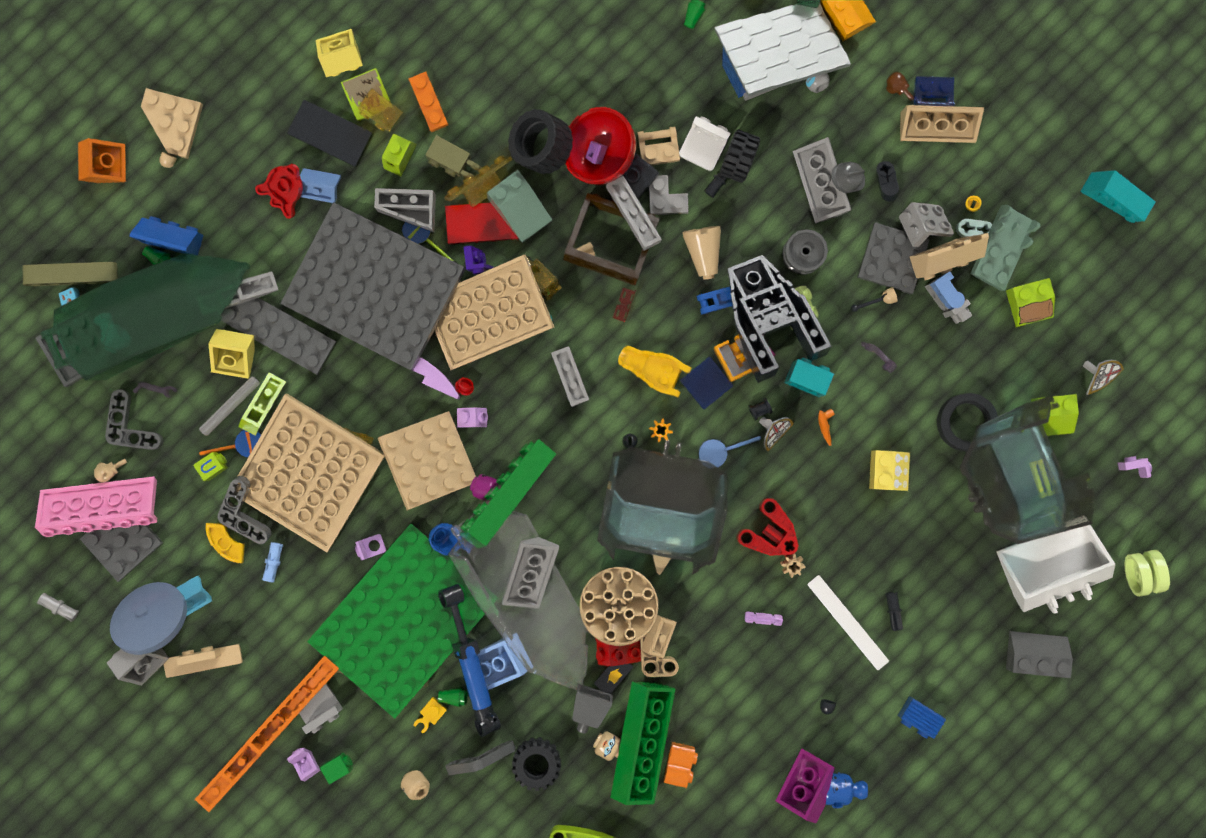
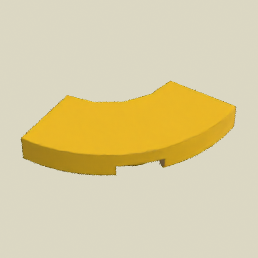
M206 523L208 540L220 556L232 562L244 563L245 544L231 538L225 525L221 523Z

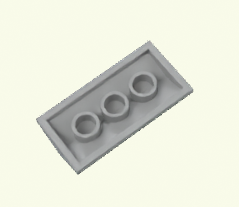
M829 137L794 150L793 154L815 223L829 220L851 211L847 194L839 191L832 182L831 173L837 162Z
M540 537L520 541L501 602L502 605L529 608L540 607L559 545Z

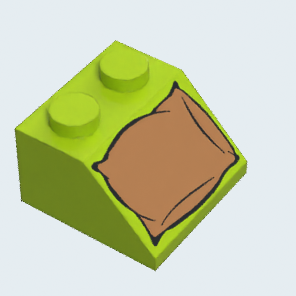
M1050 278L1006 290L1016 327L1054 317L1055 295Z

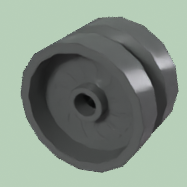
M805 229L797 231L791 235L783 246V263L788 270L795 274H811L822 266L826 260L828 253L827 243L823 236L814 230ZM802 250H803V251H807L808 254H807V255L803 254Z

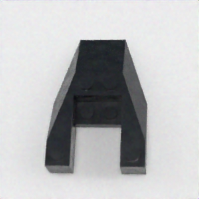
M763 255L728 268L735 326L749 367L758 383L776 376L779 369L763 337L764 335L790 325L808 360L814 361L828 354L831 344L806 297L793 288V284L789 280L786 281Z

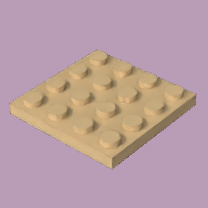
M449 411L378 438L407 510L470 486L472 480L476 477Z

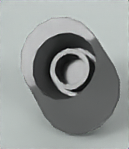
M845 162L836 165L832 169V182L839 191L850 193L860 191L865 186V170L859 164Z

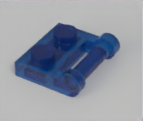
M916 76L914 105L955 107L954 77ZM922 97L946 98V102L922 101Z

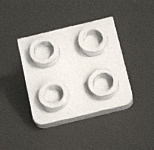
M696 116L679 155L691 163L712 171L730 133L727 132V128L721 125L715 126L710 123L709 119Z

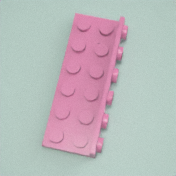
M155 477L40 490L35 528L42 536L53 537L59 534L71 535L76 532H92L93 530L101 529L110 530L118 527L129 528L134 525L146 526L151 523H157V517L154 515L157 480Z

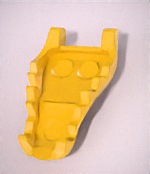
M631 346L624 347L618 358L620 366L633 372L651 388L660 393L678 398L681 392L674 389L682 371L690 373L692 367L685 365L668 354L641 351Z

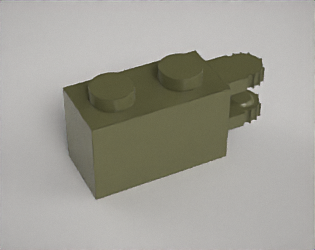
M437 135L425 155L430 165L436 168L441 166L452 177H455V175L463 176L474 181L476 177L466 172V167L469 166L476 171H480L482 168L471 161L470 153Z

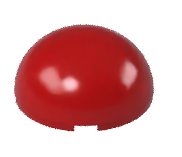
M595 107L580 116L578 115L571 122L569 128L573 136V147L565 164L574 177L588 184L601 185L615 181L629 169L636 152V137L630 122L621 113L607 107ZM591 141L608 146L602 164H594L585 159Z

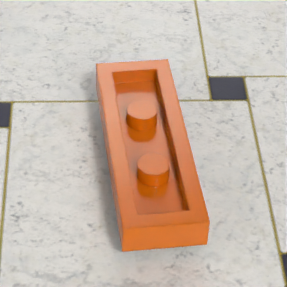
M427 72L409 78L430 131L434 132L448 126Z

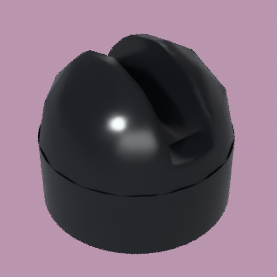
M629 433L623 437L622 443L624 447L632 449L637 445L638 439L634 434ZM628 436H632V446H629Z
M821 699L820 709L822 713L826 715L833 713L836 703L831 700Z

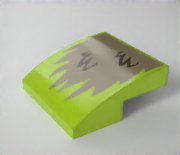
M376 68L341 82L357 121L393 107Z

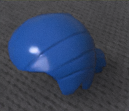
M448 523L438 524L429 534L431 547L443 555H451L457 549L469 553L473 547L471 543L463 542L459 531Z

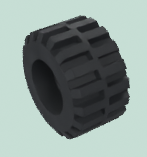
M739 129L736 130L723 161L720 174L743 183L760 144V137Z
M538 737V739L530 738L529 741L525 740L521 746L519 745L512 761V772L515 774L516 781L519 780L522 787L524 785L527 786L528 790L535 788V791H540V788L545 790L548 788V785L552 786L555 779L558 778L561 769L560 752L556 750L554 743L550 744L549 740L546 739L544 741L541 737ZM540 754L547 759L548 768L539 774L532 773L525 765L526 759L530 755Z

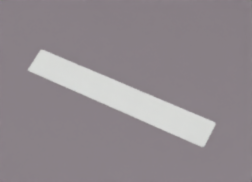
M818 575L808 583L810 589L873 666L879 670L889 662L887 657L824 580Z

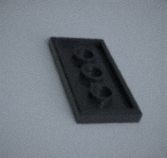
M303 100L287 132L288 135L354 167H357L373 135L372 132L306 100Z

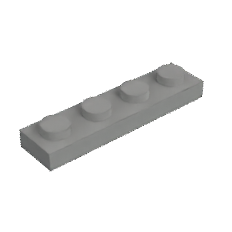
M624 176L606 185L607 190L643 250L661 243V237Z

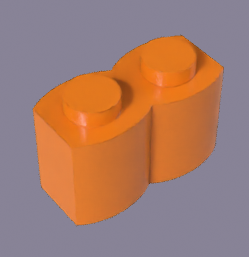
M675 742L671 743L663 779L664 783L687 788L688 783H692L694 772L691 771L692 764L696 765L698 753H695V747Z

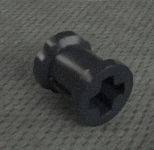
M766 397L763 398V401L753 406L751 404L748 405L755 421L760 416L773 413Z

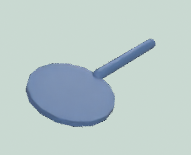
M758 436L725 447L718 440H708L701 445L699 458L707 467H719L726 461L728 450L758 441L761 437Z

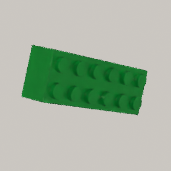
M539 439L534 442L530 441L528 444L526 443L520 449L519 453L521 455L509 463L507 466L509 470L505 474L502 473L496 480L497 486L493 489L491 488L484 496L486 500L482 504L479 503L472 511L474 513L473 517L466 519L461 525L462 531L459 534L476 548L487 546L555 457L556 453Z
M632 682L610 798L625 805L655 803L675 688L661 683Z

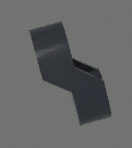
M883 161L877 165L876 176L882 198L885 201L891 202L898 198L899 185L893 164Z

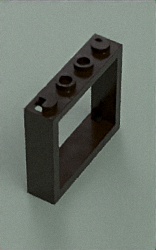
M587 193L566 247L563 260L636 286L649 248L646 250L642 249L635 270L573 248L589 206L624 218L614 200L609 201L603 199L598 194ZM646 213L656 229L660 218L651 213Z

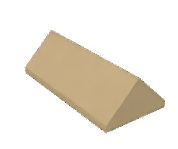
M906 105L901 111L900 140L976 143L984 107Z

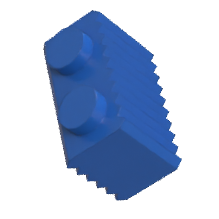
M911 696L908 697L897 715L902 719V724L908 728L914 726L918 729L917 733L926 739L928 736L934 739L946 721L944 717Z

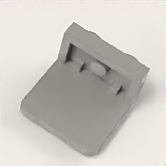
M912 202L899 216L913 247H919L929 235L951 237L954 234L943 208L939 205Z
M327 683L299 713L306 723L302 727L305 734L310 731L313 734L323 728L322 724L328 720L331 723L339 717L338 713L343 709Z

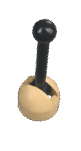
M892 287L885 290L880 298L860 305H852L851 310L857 312L860 308L880 301L892 304L898 302L897 295Z

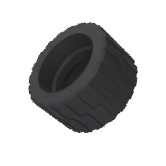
M532 109L519 116L517 121L514 122L509 133L508 148L511 157L518 164L541 174H550L559 170L566 163L573 147V136L568 124L543 110ZM547 128V143L543 150L534 156L533 146L535 139L542 130Z

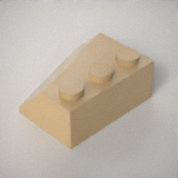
M988 233L958 238L910 256L916 278L932 279L936 277V273L941 272V274L952 271L954 267H963L968 265V262L985 257L989 239Z

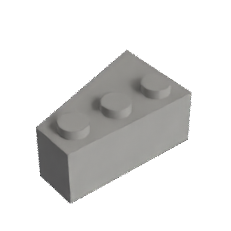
M375 188L374 208L378 212L431 232L435 231L436 194L433 190Z

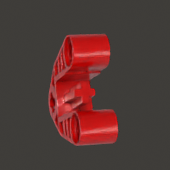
M771 498L763 499L759 504L760 511L770 521L784 530V534L770 524L764 528L762 533L776 543L773 546L753 531L741 529L737 533L736 539L738 543L770 556L794 554L798 549V542L793 523L776 500ZM770 501L773 503L774 508L771 512H766L764 505ZM745 532H748L751 536L750 541L747 543H743L741 540V536ZM790 541H791V544H790V545L792 546V548H791V549H788V548H787V551H786V550H785L786 545H784V544H785V542H790Z

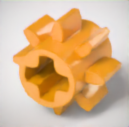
M663 418L661 423H657L654 420L653 422L656 426L654 428L649 427V430L654 432L651 438L658 437V442L663 437L665 440H668L666 435L673 433V431L668 429L671 423L664 424ZM658 425L666 428L664 430L665 435L656 433Z

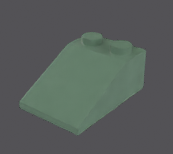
M518 170L487 192V199L521 243L552 222L546 209Z

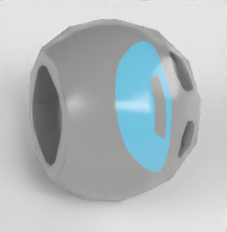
M828 73L805 80L807 88L814 93H819L826 89L830 82Z

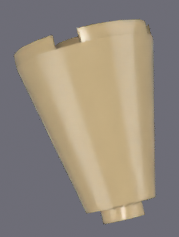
M720 226L704 227L683 232V238L699 276H703V279L715 278L714 274L718 273Z

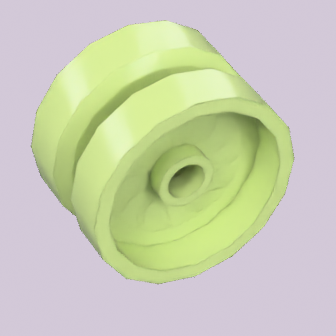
M1158 550L1145 551L1143 554H1129L1125 557L1126 579L1136 596L1149 595L1151 592H1166L1169 589V570L1164 557Z

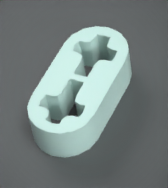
M964 219L957 224L956 232L961 237L983 234V231H977V229L986 226V230L990 231L992 224L988 221ZM967 224V227L973 228V230H968L965 233L961 226Z

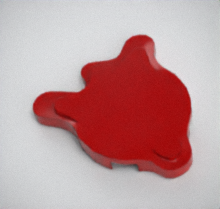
M295 164L272 169L266 181L255 187L258 195H270V205L280 208L288 219L295 216V204L303 192L299 168Z

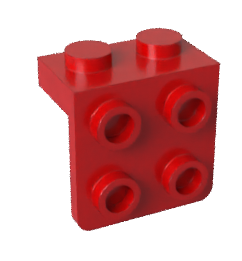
M595 638L598 665L611 667L641 661L640 640L629 645L614 646L603 643Z

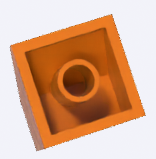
M90 138L78 142L79 181L94 183L126 182L125 144Z

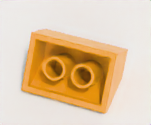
M818 0L842 41L847 40L876 22L863 0Z

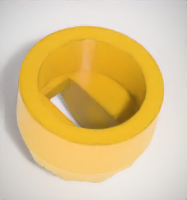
M978 196L968 197L965 204L967 210L970 212L978 211L981 207V199ZM973 200L977 201L975 207L970 208L972 206Z

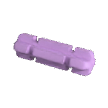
M746 612L745 622L767 625L772 623L773 625L781 626L783 617L776 614L772 616L766 613L754 614L753 612Z

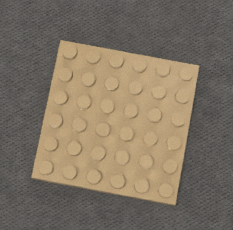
M285 394L238 475L244 476L250 481V489L244 502L325 552H328L381 465L385 455L380 450L289 394ZM238 483L239 488L237 492H239L242 489L241 483Z

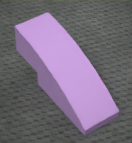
M420 357L413 371L425 376L422 383L459 400L461 396L449 379L435 366Z

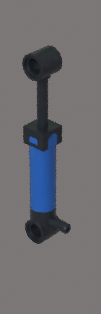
M455 584L439 590L438 597L443 608H451L460 642L452 644L455 657L459 658L476 718L474 720L476 730L481 737L500 730L501 725L498 716L493 710L478 657L480 650L477 640L467 638L458 608L459 603L464 602V593L460 585Z

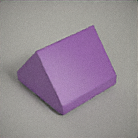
M591 141L585 159L594 164H602L608 146Z

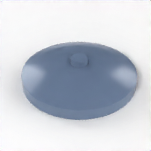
M150 583L135 589L120 602L111 618L110 634L114 643L124 652L134 655L148 654L162 648L182 628L187 615L186 600L175 586L168 583Z

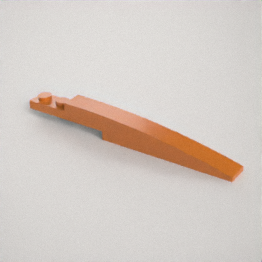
M324 656L195 800L205 810L210 812L339 668Z

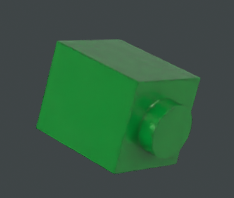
M342 752L323 763L320 769L328 784H331L350 773L353 769V763L351 758Z

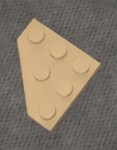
M146 88L141 108L167 153L188 159L203 104Z

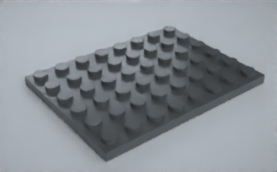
M333 202L280 304L413 371L466 268Z

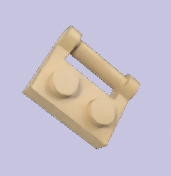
M675 126L669 127L667 130L646 133L643 131L637 132L641 158L648 164L658 165L680 161ZM671 138V142L645 146V140Z

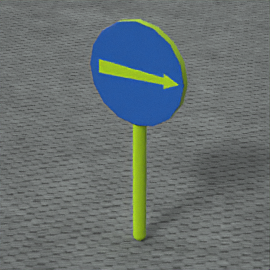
M407 222L404 223L402 232L405 238L417 244L426 241L442 256L454 261L429 239L431 231Z

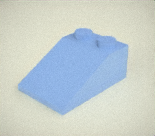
M516 633L481 649L478 654L488 690L518 678L533 668Z

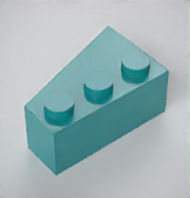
M1115 170L1091 172L1080 191L1132 223L1145 221L1156 202Z

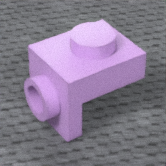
M457 408V427H487V408Z
M1136 456L1124 458V462L1118 463L1119 470L1138 468L1140 478L1151 477L1152 466L1148 458L1136 459Z
M305 748L295 750L287 758L288 762L294 765L301 781L305 782L321 771L312 752Z

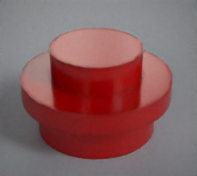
M460 378L455 383V390L461 395H470L474 390L473 382L468 378Z

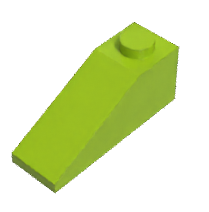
M268 373L241 418L238 427L256 436L286 381Z

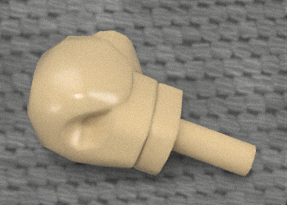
M124 458L116 464L112 462L109 464L99 463L94 469V477L99 482L109 481L118 473L117 468L127 463L126 459Z

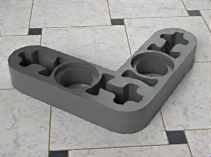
M121 389L114 391L110 399L105 434L107 442L112 445L150 450L161 448L164 440L159 433L127 429L131 395L129 392ZM122 393L125 400H122L120 403V400H117V396H121ZM115 406L124 407V410L115 409ZM116 412H121L123 415V419L119 423L114 420ZM113 425H115V426H121V428H117V431H116V428H112V427H113ZM117 433L120 435L119 439L115 440V438H112V434ZM133 433L139 436V442L136 444H132L130 441V436ZM145 438H155L158 442L153 445L150 442H144Z
M238 476L230 483L218 513V520L221 524L258 544H264L271 537V530L265 524L241 512L250 489V481L244 476ZM238 483H241L242 489L239 492H237L239 488ZM230 497H235L238 505L231 503ZM241 521L246 522L249 528H243L241 526Z
M513 740L506 741L479 756L458 759L446 764L445 767L448 775L475 772L509 755L516 748Z

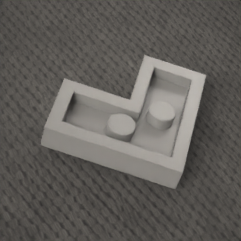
M668 175L657 176L649 186L650 213L653 215L688 214V193L669 194Z

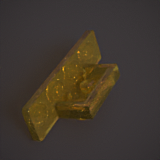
M501 155L493 160L494 164L491 166L486 165L479 169V174L475 177L473 175L463 180V185L460 187L455 186L448 190V195L444 197L445 200L452 201L461 194H464L470 206L474 207L486 199L487 192L501 182L495 171L513 159L511 156Z

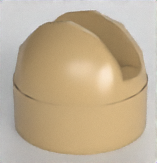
M162 152L160 163L163 167L170 168L175 164L177 158Z

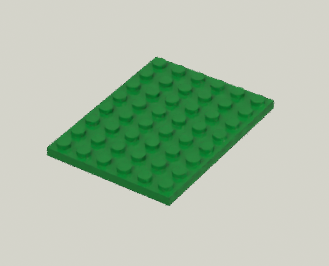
M410 524L307 642L320 654L333 662L345 676L395 719L454 651L452 644L460 642L451 608H443L439 601L438 591L455 584H459L462 588L464 602L459 603L458 608L466 636L498 598L451 557L435 551L429 543V538L413 524Z

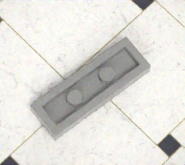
M569 346L552 352V357L571 407L588 401V395Z

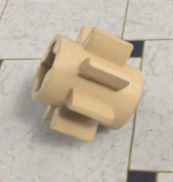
M795 553L789 556L784 555L785 560L780 562L781 566L785 567L782 570L783 573L789 572L791 578L796 574L801 575V568H805V565L800 563L803 561V558L801 556L796 558Z

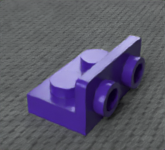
M464 246L466 270L473 272V274H481L495 268L486 264V256L482 250L473 246Z

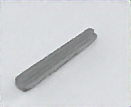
M250 377L199 428L202 434L209 435L260 384L255 377Z

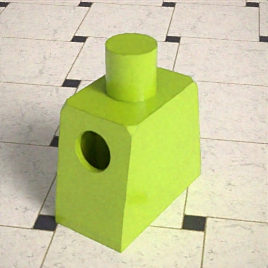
M393 134L382 156L384 169L401 177L417 144Z

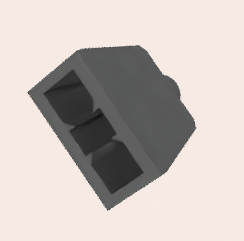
M578 684L572 717L573 721L578 722L577 731L587 733L589 726L599 728L612 706V694Z

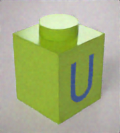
M218 452L210 453L193 465L203 481H210L228 469L226 465L227 460Z

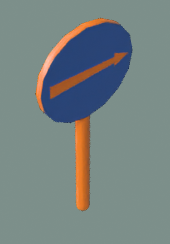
M243 430L237 435L235 445L201 451L199 454L205 455L236 448L242 456L249 457L261 434L258 432L255 436Z

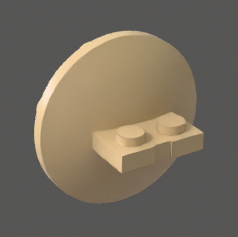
M625 567L608 568L594 575L584 587L580 598V614L586 629L599 641L614 646L629 645L645 637L652 629L658 614V598L652 584L641 573Z

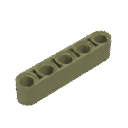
M115 262L22 266L24 286L118 283V268Z

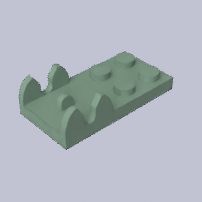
M1001 205L988 233L989 239L985 257L976 260L970 274L1000 291H1005L1023 249L1030 247L1034 242L1029 235L1040 228V223L1017 212L1009 205Z

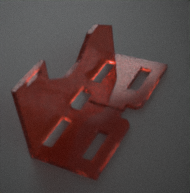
M622 289L619 298L621 304L616 306L613 315L614 319L626 321V318H623L625 312L628 315L632 304L630 298L632 294L635 295L636 290Z

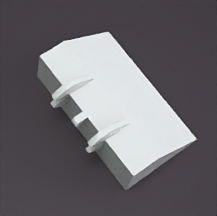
M1085 517L996 551L1012 593L1023 612L1047 603L1052 613H1058L1057 608L1059 607L1056 600L1066 596L1068 601L1072 602L1075 600L1072 593L1081 591L1083 596L1089 601L1092 599L1090 595H1093L1090 586L1112 578L1115 569L1114 561Z

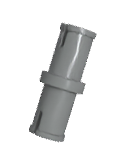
M43 593L37 604L51 610L52 614H59L70 620V622H73L79 613L78 610L65 605L64 601H58L46 593Z

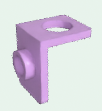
M381 534L355 542V550L357 556L361 557V560L386 552ZM372 540H377L380 544L379 550H370L369 543Z

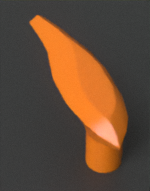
M832 409L824 413L820 410L818 415L821 432L829 446L832 444L827 419L834 416Z

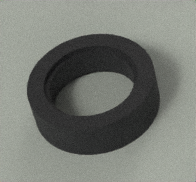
M965 393L951 397L942 405L937 416V429L940 437L948 446L960 451H974L987 446L994 439L999 426L998 414L993 404L985 397L974 393ZM965 403L978 407L985 419V427L982 434L972 441L959 439L950 427L952 412L956 407Z

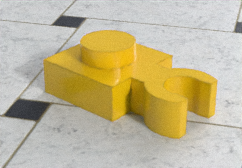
M432 697L420 711L423 717L418 718L414 722V726L416 727L420 722L423 723L425 727L421 732L425 733L429 728V722L435 725L447 711V708Z

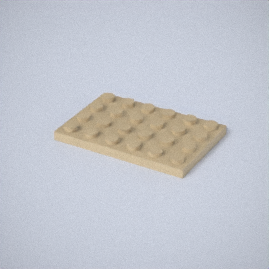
M522 255L458 283L435 328V333L450 370H454L555 327L526 255Z

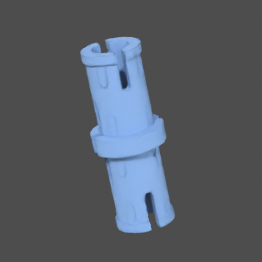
M271 542L268 557L265 559L266 566L262 578L263 581L275 582L277 568L281 563L279 560L283 544Z

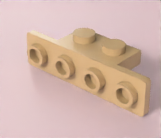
M239 644L215 649H213V646L201 648L200 652L195 653L194 650L184 651L182 655L169 657L164 663L165 675L169 678L240 664L243 662L241 648Z

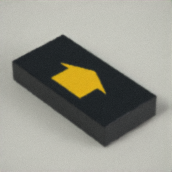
M629 663L608 666L594 684L603 692L611 694L630 672L633 665Z

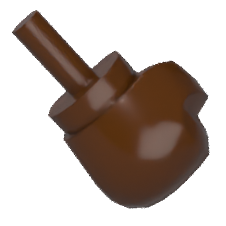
M894 72L887 78L886 89L889 93H898V95L904 93L910 101L914 99L907 90L910 85L902 73Z

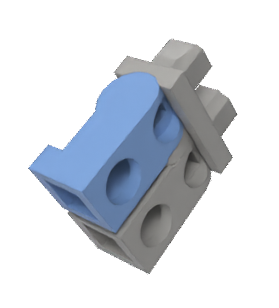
M949 271L938 276L924 287L940 309L945 311L942 313L944 317L951 316L955 324L964 322L972 316L967 308L971 303L968 299L965 300L963 294L955 289L950 281L954 276Z

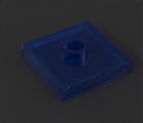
M710 356L680 380L703 410L733 387V384Z

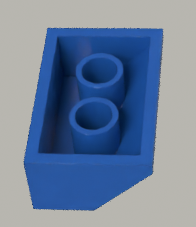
M152 216L149 219L141 218L130 233V237L142 243L198 257L203 235L198 232L197 228L186 226V229L180 228V224L168 221V224L161 223V219Z

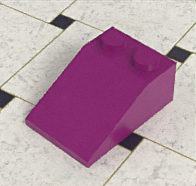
M801 748L775 801L806 821L817 823L826 804V797L835 767Z

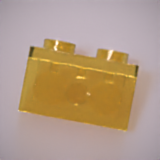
M373 88L369 90L358 105L359 114L367 120L369 118L376 122L374 125L383 132L385 130L390 132L392 126L403 113V111Z

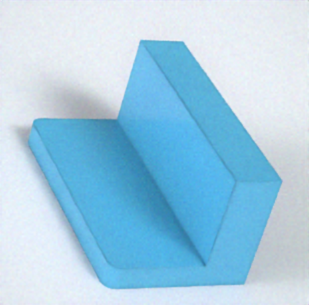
M199 576L177 587L186 600L187 615L212 602L211 595L202 587Z

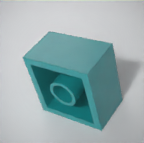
M801 358L792 362L784 383L817 397H822L826 395L834 373H831L830 368L826 366H814L811 360Z

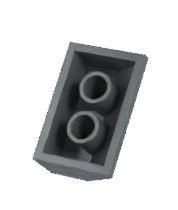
M1009 631L1007 670L1013 673L1071 678L1073 658L1068 637Z

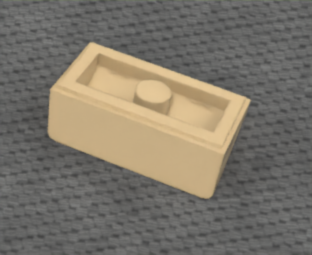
M657 615L652 629L646 635L641 650L649 655L664 659L677 622Z

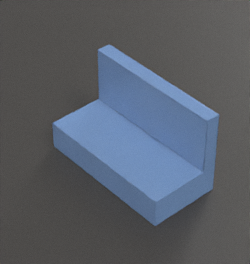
M304 168L300 174L303 184L301 197L335 203L337 200V185L341 175Z

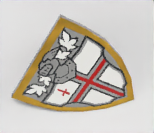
M1107 360L1099 363L1096 367L1091 362L1086 361L1083 367L1094 374L1086 394L1095 393L1112 382L1124 370L1122 364L1117 360Z
M765 417L760 419L759 423L767 429L764 438L766 451H769L794 424L792 420L786 417L774 422Z

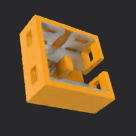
M739 335L734 337L735 342L728 345L729 341L727 340L714 347V351L730 383L752 372Z

